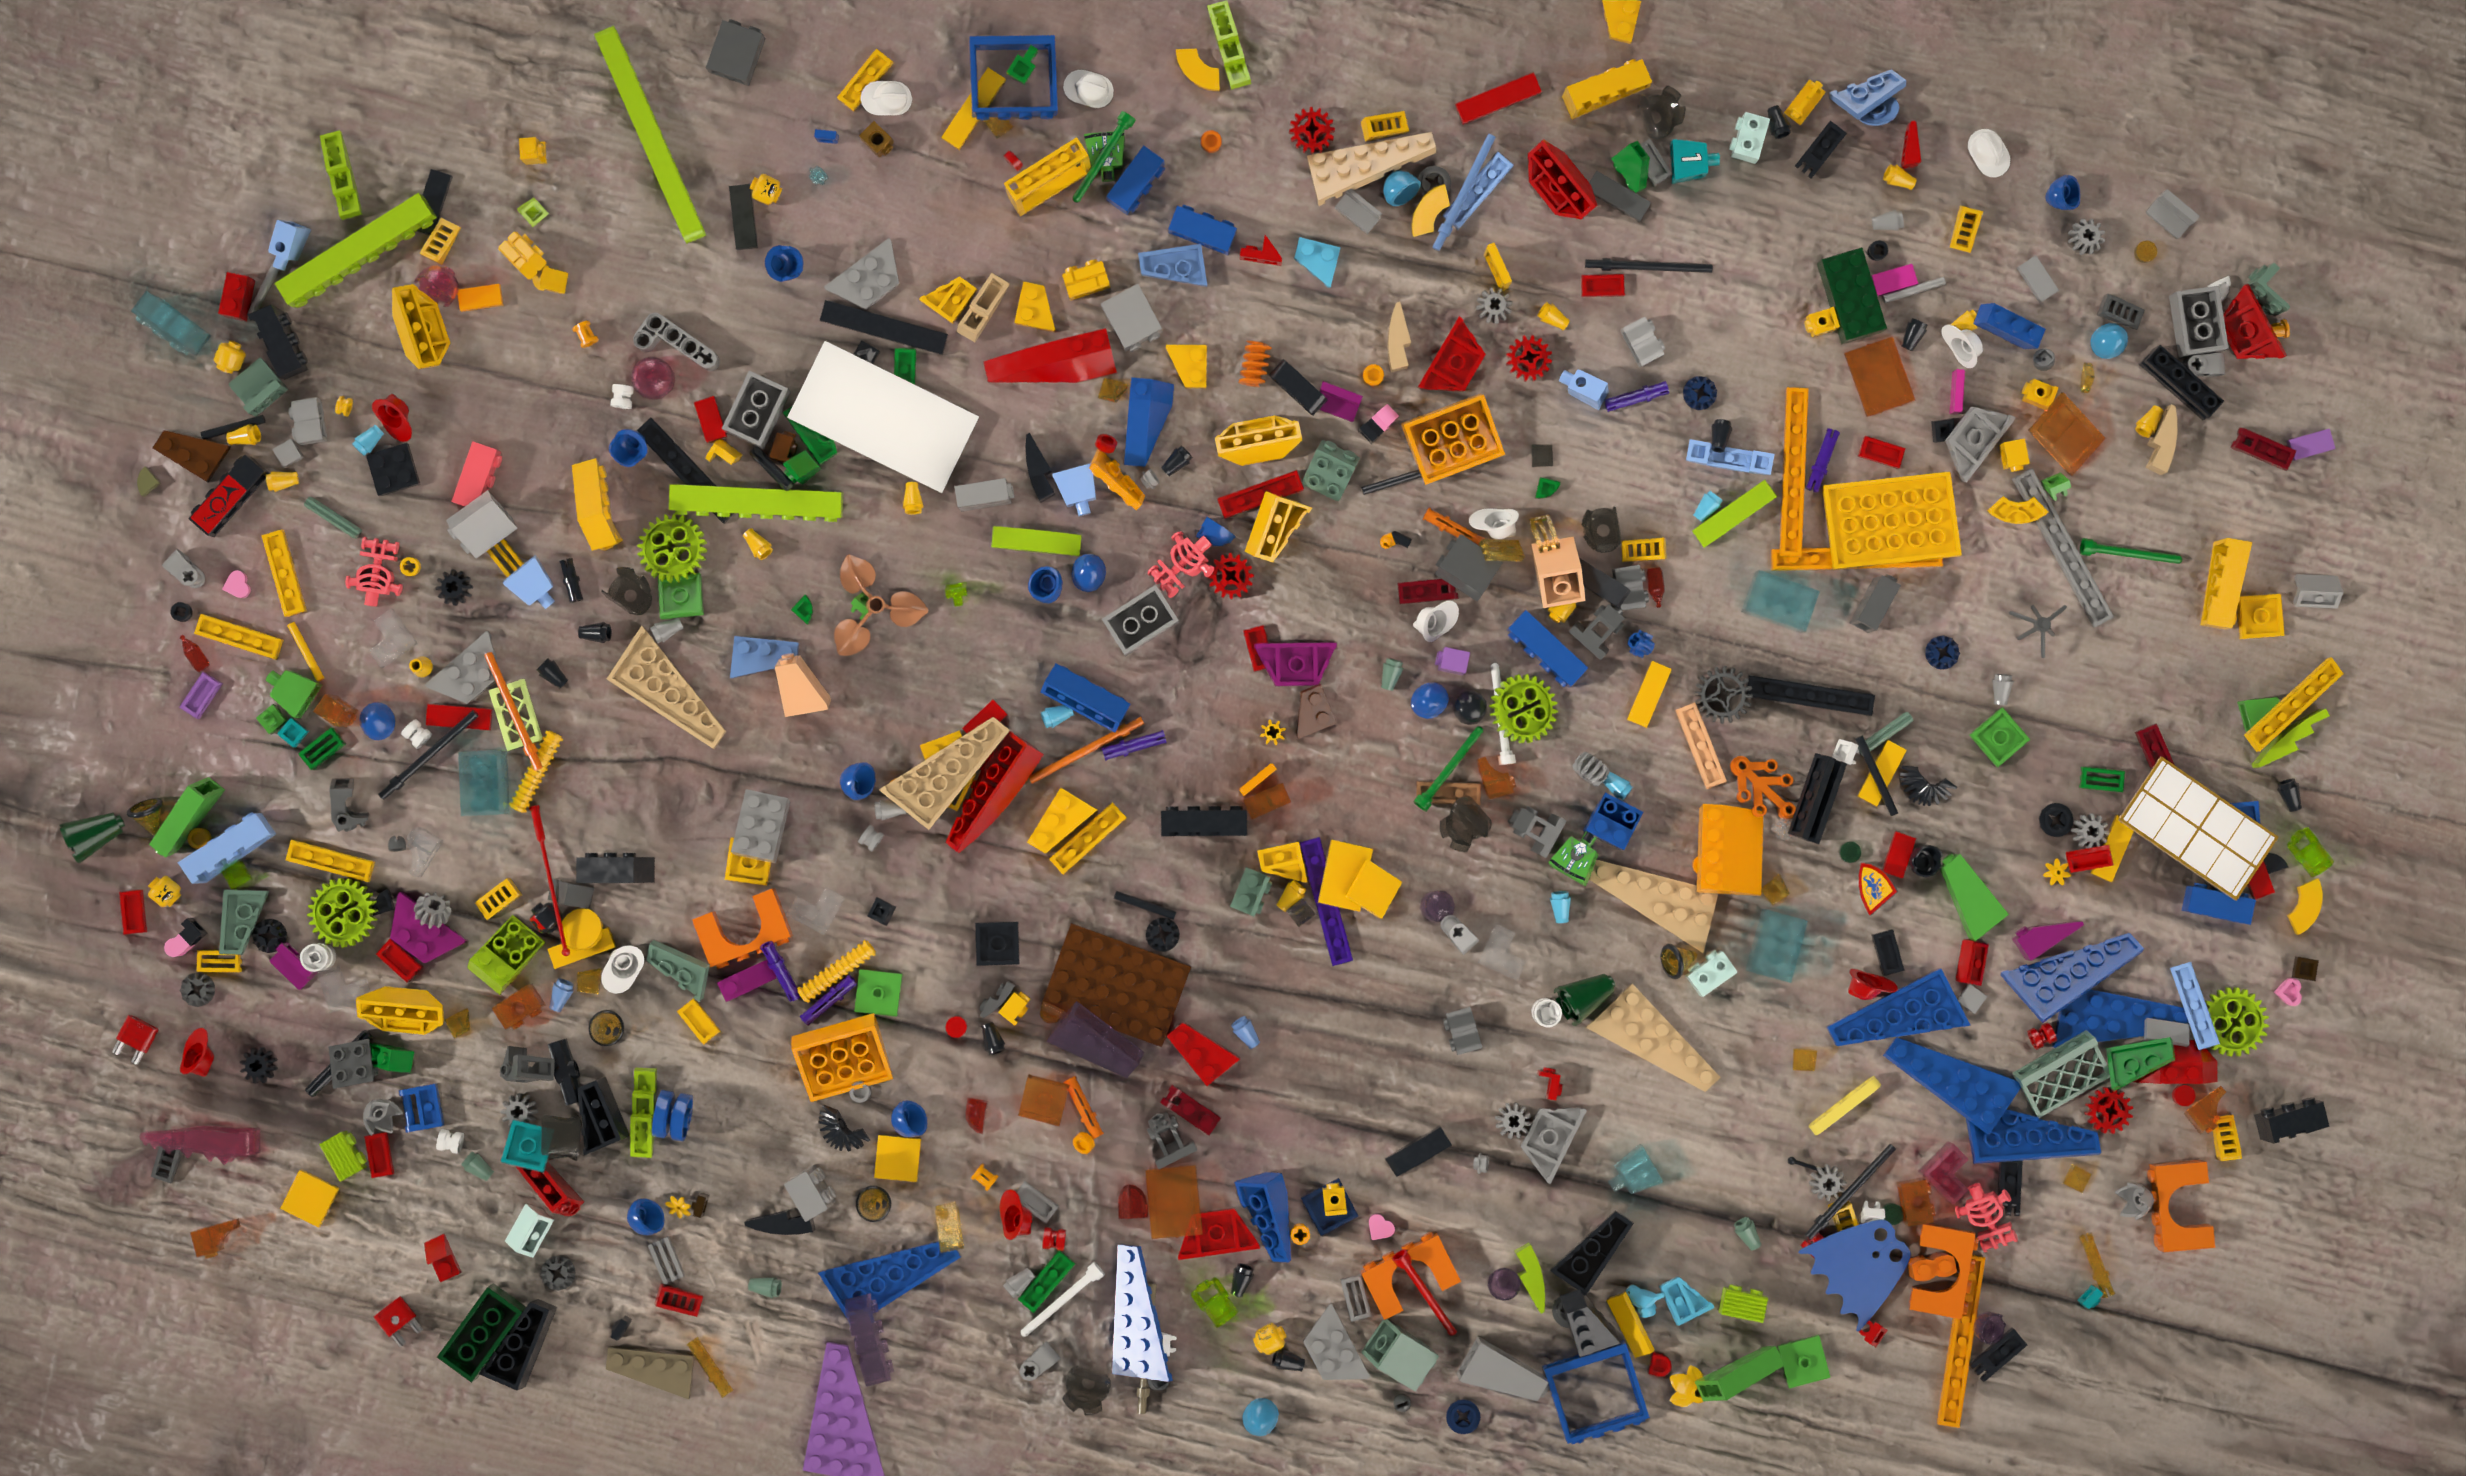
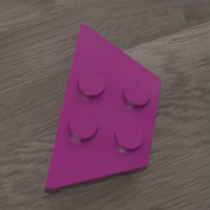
M1337 643L1255 644V649L1274 686H1315L1319 684L1330 662L1333 651L1337 647Z
M398 893L390 939L420 961L428 963L468 941L446 924H442L439 928L433 925L430 929L428 924L421 926V920H415L414 906L417 903L404 893Z

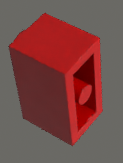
M227 272L218 314L226 318L247 322V312L250 309L255 280L245 275Z

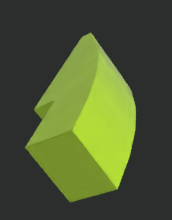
M1528 1242L1514 1250L1524 1267V1270L1517 1274L1538 1311L1542 1314L1545 1312L1544 1280L1537 1256Z

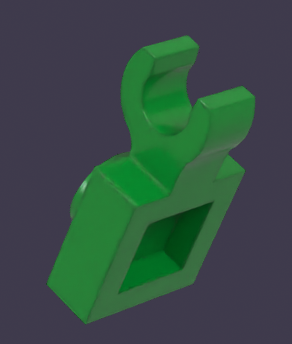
M1030 45L1024 57L1017 54L1006 74L1025 85L1036 68V65L1031 62L1036 57L1038 49Z

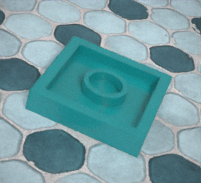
M513 1120L500 1162L544 1173L556 1130Z

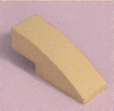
M991 273L971 302L969 310L958 324L957 332L976 342L997 309L1010 283Z
M1400 302L1395 304L1388 330L1387 348L1391 373L1408 368L1404 347L1411 345Z
M2172 404L2165 407L2156 432L2151 436L2147 444L2154 448V451L2146 468L2159 475L2168 472L2176 448L2177 413L2176 406Z

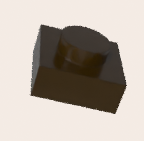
M2295 956L2292 978L2316 981L2319 960Z
M700 1193L698 1197H694L691 1205V1210H694L692 1216L702 1218L705 1215L710 1195Z

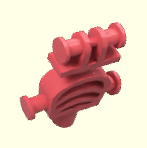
M1182 531L1175 533L1171 538L1177 544L1170 552L1174 566L1169 569L1163 561L1158 560L1157 562L1163 570L1160 572L1157 565L1149 569L1148 575L1155 578L1154 582L1156 584L1162 583L1160 588L1162 591L1166 590L1169 598L1174 597L1179 591L1172 584L1176 582L1181 589L1185 587L1176 577V574L1180 571L1192 577L1197 576L1201 571L1204 572L1205 577H1209L1213 573L1214 566L1207 565L1209 560L1203 555L1212 544L1204 535L1193 544L1189 538H1183L1184 534ZM1178 555H1180V557L1182 558L1181 560H1179V562L1177 558ZM1189 565L1192 569L1187 570L1184 567Z
M363 537L361 547L363 550L371 548V553L360 551V555L374 558V564L360 567L357 570L356 578L346 576V587L350 589L351 586H356L357 590L366 592L364 605L377 607L379 594L389 595L390 592H393L396 596H400L403 584H393L395 578L393 572L382 567L383 559L398 560V557L387 554L390 551L397 555L399 552V542L394 544L389 543L388 540H383V543H379L377 538L368 540L367 537ZM372 569V574H364L367 570ZM381 570L386 573L387 578L380 576ZM371 578L370 582H363V580ZM379 579L384 581L386 585L379 584Z
M1980 1183L1970 1185L1968 1189L1972 1198L1966 1200L1965 1207L1955 1206L1956 1216L1959 1219L1961 1216L1968 1215L1970 1223L1974 1226L1988 1227L1987 1230L1977 1234L1984 1253L1990 1248L1998 1249L1999 1243L2007 1246L2008 1242H2018L2011 1222L1999 1226L1996 1225V1222L2003 1216V1202L2011 1201L2009 1193L2004 1189L1998 1196L1994 1191L1985 1194ZM1999 1209L1998 1214L1992 1217V1214Z

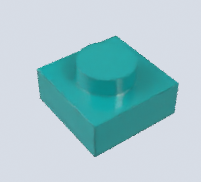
M290 718L277 735L290 746L296 748L309 731L294 718Z
M2091 1285L2077 1301L2087 1309L2094 1308L2100 1303V1297L2103 1293L2097 1287Z

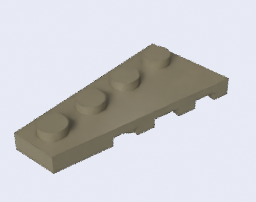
M608 1347L606 1370L690 1399L695 1355Z

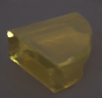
M2084 362L2081 374V392L2089 393L2095 378L2092 363Z

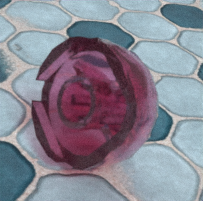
M432 265L426 267L418 274L414 281L415 284L417 282L420 284L418 289L427 294L437 304L439 301L445 303L443 307H450L459 291V284L454 276L455 273L447 266Z
M646 357L638 361L633 367L631 374L632 385L636 392L644 398L650 400L662 399L673 389L675 374L671 366L663 359Z

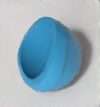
M1393 171L1387 177L1384 184L1383 192L1386 202L1391 206L1406 204L1415 197L1421 187V182L1409 172Z
M2108 323L2096 329L2092 334L2090 346L2093 352L2100 358L2111 359L2117 357L2125 350L2128 343V334L2120 325Z
M1258 1398L1250 1402L1243 1413L1242 1420L1245 1429L1250 1434L1256 1436L1269 1434L1278 1421L1279 1413L1276 1405L1266 1398Z

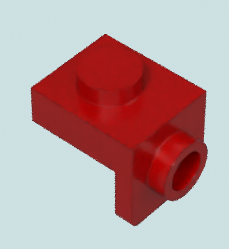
M1543 1067V1071L1538 1070L1537 1075L1549 1077L1546 1098L1556 1101L1557 1096H1561L1563 1084L1559 1083L1561 1075L1556 1073V1069Z

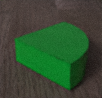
M1540 477L1535 499L1550 497L1557 491L1561 482Z
M805 594L791 611L807 625L813 615V606L809 597Z

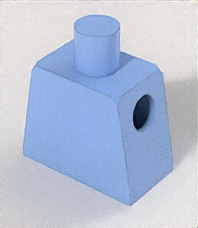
M277 220L268 249L269 253L276 255L273 267L285 271L289 260L298 261L311 229L292 221Z
M1579 369L1575 374L1564 370L1559 379V382L1568 386V394L1597 410L1600 409L1609 393L1607 382Z
M1090 464L1052 474L1067 507L1076 505L1078 516L1090 514L1088 502L1096 500L1094 475L1089 469Z
M536 555L503 580V584L529 606L538 600L546 609L555 602L548 593L553 587V583Z

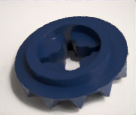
M1696 376L1690 379L1683 389V398L1686 404L1695 410H1705L1711 407L1717 397V389L1714 382L1707 377ZM1704 385L1703 392L1708 396H1702L1697 401L1698 394L1694 390H1699Z
M1944 635L1931 639L1925 649L1928 663L1940 670L1951 668L1958 662L1960 655L1958 644L1953 638ZM1947 646L1946 653L1950 657L1943 656L1939 659L1940 652L1936 648L1943 649Z
M1459 1399L1452 1403L1446 1411L1448 1426L1458 1434H1469L1480 1423V1411L1476 1404L1469 1400ZM1457 1410L1462 1413L1467 1411V1418L1470 1423L1465 1420L1458 1421L1459 1414Z

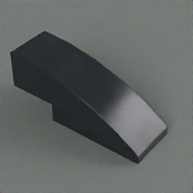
M1028 433L1026 434L1025 443L1027 469L1033 489L1041 503L1055 495L1045 477L1052 471L1033 437Z
M1439 1125L1422 1137H1418L1389 1155L1385 1160L1395 1176L1398 1177L1452 1146Z
M789 1210L747 1219L744 1222L746 1227L770 1234L799 1235L816 1230L813 1218L807 1222L804 1221L802 1216L791 1218Z

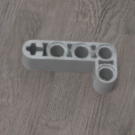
M658 313L649 314L633 337L634 345L643 352L652 351L662 339L707 371H714L720 365V359L716 353ZM661 319V326L653 329V321ZM678 331V339L670 341V334ZM648 336L649 343L646 346H641L640 340ZM695 343L696 350L693 353H688V345ZM703 353L708 358H711L713 362L711 364L707 363L700 356Z

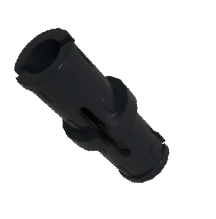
M573 558L566 559L567 563L565 560L559 561L564 575L563 584L566 585L569 602H576V599L578 601L583 600L578 583L580 578L576 575Z

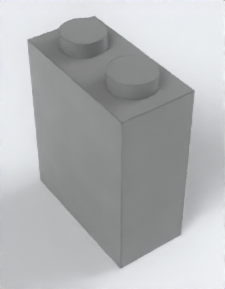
M1139 284L1101 303V307L1125 352L1128 350L1133 352L1142 347L1141 343L1147 340L1152 342L1158 339L1160 333L1163 332Z
M1006 478L954 486L957 506L961 512L1012 504L1011 498H1015L1013 485L1008 483Z
M488 490L446 520L449 526L447 531L454 540L458 538L462 542L460 545L467 554L471 552L475 558H478L518 529L513 518Z

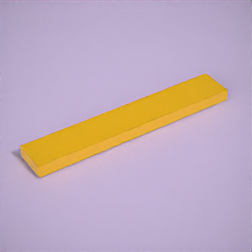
M2332 657L2324 660L2244 734L2256 752L2265 748L2344 674Z

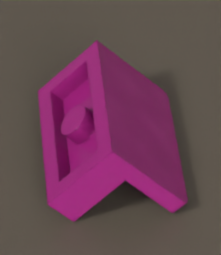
M1323 381L1320 392L1328 401L1319 410L1353 422L1363 396Z
M281 943L276 948L278 952L270 959V963L298 990L303 989L318 973V971H308L302 966L300 954L289 943Z

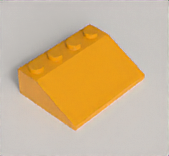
M1477 394L1401 423L1425 485L1505 455L1484 394Z
M1702 804L1699 808L1697 892L1761 896L1763 816L1755 817L1752 809Z
M874 1013L792 1036L791 1049L810 1102L846 1093L855 1088L854 1090L863 1088V1085L870 1086L893 1079L882 1035ZM858 1081H862V1082H863L862 1084H858V1085H855V1086L852 1085V1084H854L855 1082H858Z

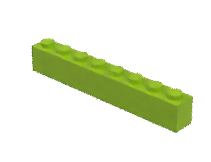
M417 193L274 284L287 305L293 308H300L308 303L307 300L311 297L322 295L327 287L341 283L346 275L360 271L362 269L361 266L365 263L376 261L381 253L395 249L400 241L414 237L416 230L419 228L426 229L434 223L432 220L437 217L424 196Z
M670 484L669 510H675L674 515H687L688 511H696V516H709V512H717L718 517H730V513H739V518H752V514H760L761 519H773V515H782L783 520H794L795 516H803L805 521H816V517H824V521L837 522V518H843V492L785 491L784 489Z

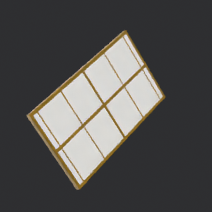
M2163 757L2157 760V763L2118 819L2121 823L2235 901L2239 899L2241 893L2279 838Z

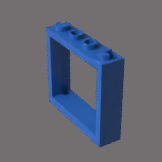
M1055 35L970 36L972 117H977V120H988L989 117H998L999 120H1009L1011 117L1029 120L1032 117L1040 116L1041 119H1052L1053 116H1057ZM1030 45L1038 50H1048L1050 107L978 108L977 50H1028Z
M1624 1340L1620 1341L1621 1344L1581 1358L1577 1354L1542 1366L1545 1377L1549 1382V1390L1567 1444H1580L1584 1442L1585 1438L1591 1436L1593 1439L1605 1435L1604 1432L1610 1430L1618 1432L1625 1429L1626 1425L1632 1423L1633 1425H1640V1423L1645 1422V1419L1650 1418ZM1621 1354L1639 1410L1570 1431L1553 1376Z

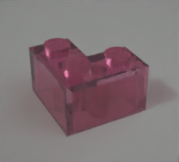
M1947 1142L1918 1170L1925 1180L1952 1205L1968 1191L1954 1174L1969 1159L1951 1142Z

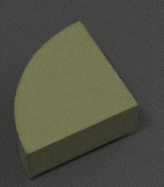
M146 466L140 471L137 479L138 490L145 497L161 484Z

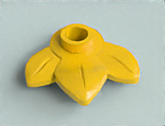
M1690 1365L1687 1374H1674L1670 1376V1382L1675 1391H1677L1670 1398V1402L1674 1405L1687 1407L1693 1402H1704L1701 1395H1695L1697 1386L1694 1381L1703 1377L1702 1372L1697 1367Z

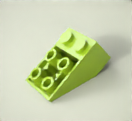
M512 915L469 959L467 968L501 995L545 944V941Z

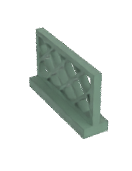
M2087 1030L2013 1072L2036 1117L2040 1118L2110 1077L2109 1068L2097 1046L2098 1042ZM2093 1048L2094 1055L2092 1060L2083 1059L2085 1052ZM2071 1060L2076 1061L2073 1071L2065 1069L2067 1062ZM2082 1062L2090 1064L2087 1074L2078 1072ZM2095 1065L2101 1066L2104 1070V1073L2097 1077L2092 1076ZM2052 1071L2058 1072L2055 1082L2046 1080L2048 1073ZM2063 1073L2071 1075L2068 1085L2060 1083ZM2077 1076L2085 1078L2083 1085L2080 1087L2073 1086ZM2034 1081L2039 1082L2036 1093L2029 1091L2027 1088ZM2044 1084L2053 1086L2050 1096L2041 1094ZM2058 1087L2066 1088L2065 1095L2061 1098L2055 1097ZM2039 1098L2048 1099L2046 1106L2039 1110L2037 1107Z

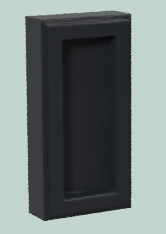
M1890 929L1872 934L1882 975L1887 976L1905 971L1894 930Z

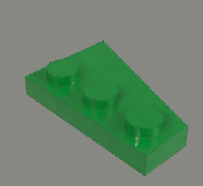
M2171 1037L2106 1048L2113 1091L2175 1060Z

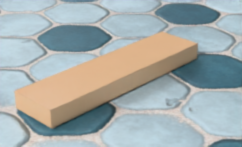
M1694 702L1676 709L1675 712L1705 788L1709 789L1727 782L1697 704Z

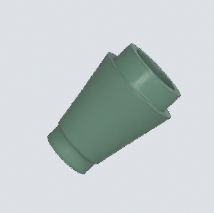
M1391 658L1386 659V663H1383L1381 688L1394 690L1404 669L1402 667L1403 662Z
M471 1152L461 1164L465 1171L485 1181L494 1173L478 1153Z
M1744 1217L1735 1222V1233L1752 1251L1759 1248L1761 1242L1753 1220H1750L1749 1217Z
M776 1277L751 1278L748 1284L749 1291L772 1299L779 1297L782 1289V1281Z

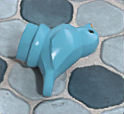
M1630 1285L1624 1291L1627 1292L1632 1305L1637 1307L1636 1311L1642 1318L1655 1315V1302L1665 1297L1664 1292L1656 1294L1640 1289L1636 1285Z

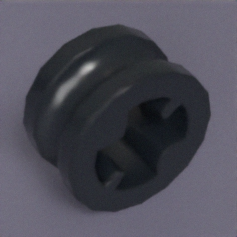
M1875 241L1868 247L1867 254L1870 259L1880 261L1887 256L1888 246L1884 241ZM1875 245L1876 248L1880 246L1883 249L1881 250V256L1879 254H1874V251L1876 250L1874 247Z
M177 602L171 607L170 614L174 620L186 622L191 619L193 611L188 604ZM179 608L186 609V612H183L185 613L184 616L177 615Z

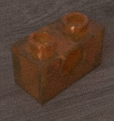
M325 694L313 712L333 726L347 727L351 726L356 720L358 709L337 695Z
M528 984L492 1007V1010L505 1030L510 1028L515 1030L525 1024L523 1020L530 1016L532 1019L542 1013L541 1008L546 1004L534 985ZM517 1003L524 1005V1012L522 1014L516 1011Z
M1924 1178L1896 1182L1904 1225L1910 1227L1933 1223V1216H1936L1933 1203L1930 1204L1929 1195H1932L1930 1183L1926 1182ZM1920 1196L1922 1199L1921 1204L1918 1207H1914L1913 1199Z

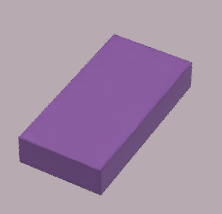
M2330 428L2287 440L2288 447L2296 450L2292 461L2336 449Z
M202 672L179 708L196 719H200L223 683L206 672Z

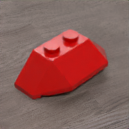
M1542 140L1528 153L1529 183L1555 215L1581 220L1598 206L1591 184L1565 152L1546 140Z
M2189 1040L2187 1047L2173 1045L2174 1061L2133 1081L2136 1083L2153 1084L2218 1082L2217 1060L2206 1048L2198 1050L2195 1040Z

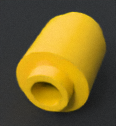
M1576 603L1549 607L1547 610L1550 613L1549 618L1556 623L1560 621L1565 623L1577 606Z

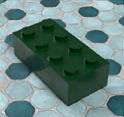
M1863 248L1821 259L1817 266L1830 308H1835L1840 327L1837 329L1841 345L1885 331L1887 326Z
M491 1284L480 1296L437 1358L472 1383L480 1376V1371L486 1366L492 1354L511 1331L526 1306L496 1284Z

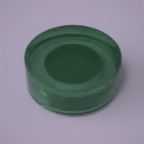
M1845 842L1839 848V856L1844 862L1854 863L1861 857V848L1855 842Z
M1887 1203L1882 1207V1209H1885L1884 1220L1888 1221L1891 1225L1899 1224L1902 1221L1903 1210L1899 1205Z

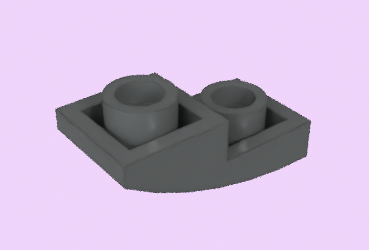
M1007 981L1006 985L1002 983L996 994L999 996L998 999L992 996L988 1000L984 999L979 1008L982 1011L980 1017L985 1018L998 1009L1009 997L1016 984Z

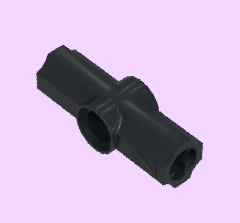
M567 1038L548 1044L551 1057L555 1059L554 1077L561 1086L566 1106L579 1102L578 1088L581 1087L579 1081L580 1071L577 1062L573 1060Z

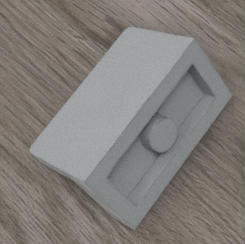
M1352 189L1347 190L1346 194L1335 206L1338 212L1367 235L1382 216L1379 210Z
M2168 189L2162 192L2146 211L2149 217L2176 239L2180 238L2187 228L2200 217Z
M2295 575L2294 579L2298 588L2293 601L2295 607L2338 609L2343 595L2338 576Z

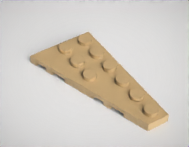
M1432 132L1307 155L1318 206L1325 204V200L1333 196L1335 198L1343 196L1342 192L1351 188L1356 190L1384 177V173L1390 170L1395 172L1402 169L1401 165L1408 162L1415 163L1435 154L1436 145Z
M641 626L607 677V680L715 749L726 733V730L647 630Z
M992 717L879 790L925 828L930 830L1010 730L996 718Z
M1632 983L1585 1027L1704 1092L1721 1078Z

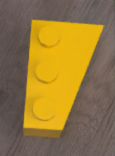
M1060 788L1027 843L1047 854L1098 810L1065 789Z

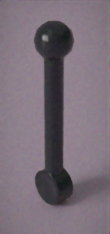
M1794 1157L1788 1158L1790 1165L1797 1164L1817 1171V1166L1798 1161Z

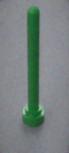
M1121 111L1118 116V126L1072 197L1075 203L1080 202L1123 132L1134 125L1136 119L1128 113Z
M2083 538L2080 544V554L2086 556L2103 553L2180 564L2183 561V558L2179 555L2100 545L2094 542L2093 539Z
M1477 726L1429 789L1415 798L1413 802L1416 806L1425 812L1428 811L1432 806V797L1483 733L1481 726Z

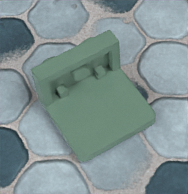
M2275 263L2268 266L2264 264L2260 269L2256 268L2248 277L2250 279L2248 284L2262 306V310L2270 316H2277L2288 311L2290 305L2267 285V282L2280 269Z
M1322 440L1306 471L1302 484L1335 501H1339L1360 457L1350 450H1343L1337 447L1331 441Z

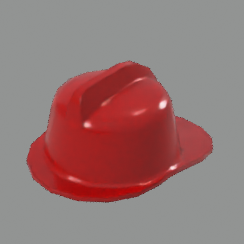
M394 394L389 395L385 399H376L372 403V409L386 431L398 441L407 442L410 440L412 428L407 420L409 409L406 403Z
M1858 969L1849 970L1852 979L1848 993L1859 999L1872 1000L1882 991L1891 993L1898 990L1896 983L1886 977L1866 973Z
M198 1028L188 1037L184 1047L180 1073L185 1075L191 1072L203 1077L208 1075L214 1061V1053L207 1046L208 1032L206 1029Z
M1006 1190L1001 1197L999 1206L1004 1236L1008 1240H1013L1017 1236L1031 1234V1211L1022 1206L1020 1197L1015 1190Z

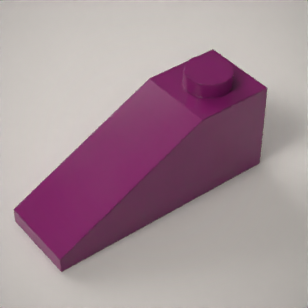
M2070 921L2028 928L2024 926L2015 932L2016 936L2012 940L2024 958L2032 961L2084 926V923L2082 921Z
M764 960L717 982L725 1001H731L777 979L773 970L768 967V961Z

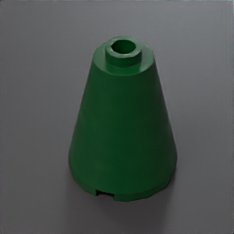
M113 812L62 823L59 826L68 849L70 848L72 852L75 851L72 856L77 863H81L121 834L125 823L120 814L116 816Z
M1600 974L1556 987L1554 994L1557 992L1558 998L1555 1000L1559 1004L1564 1017L1567 1020L1571 1018L1574 1021L1572 1025L1577 1026L1614 993L1616 985L1611 976Z

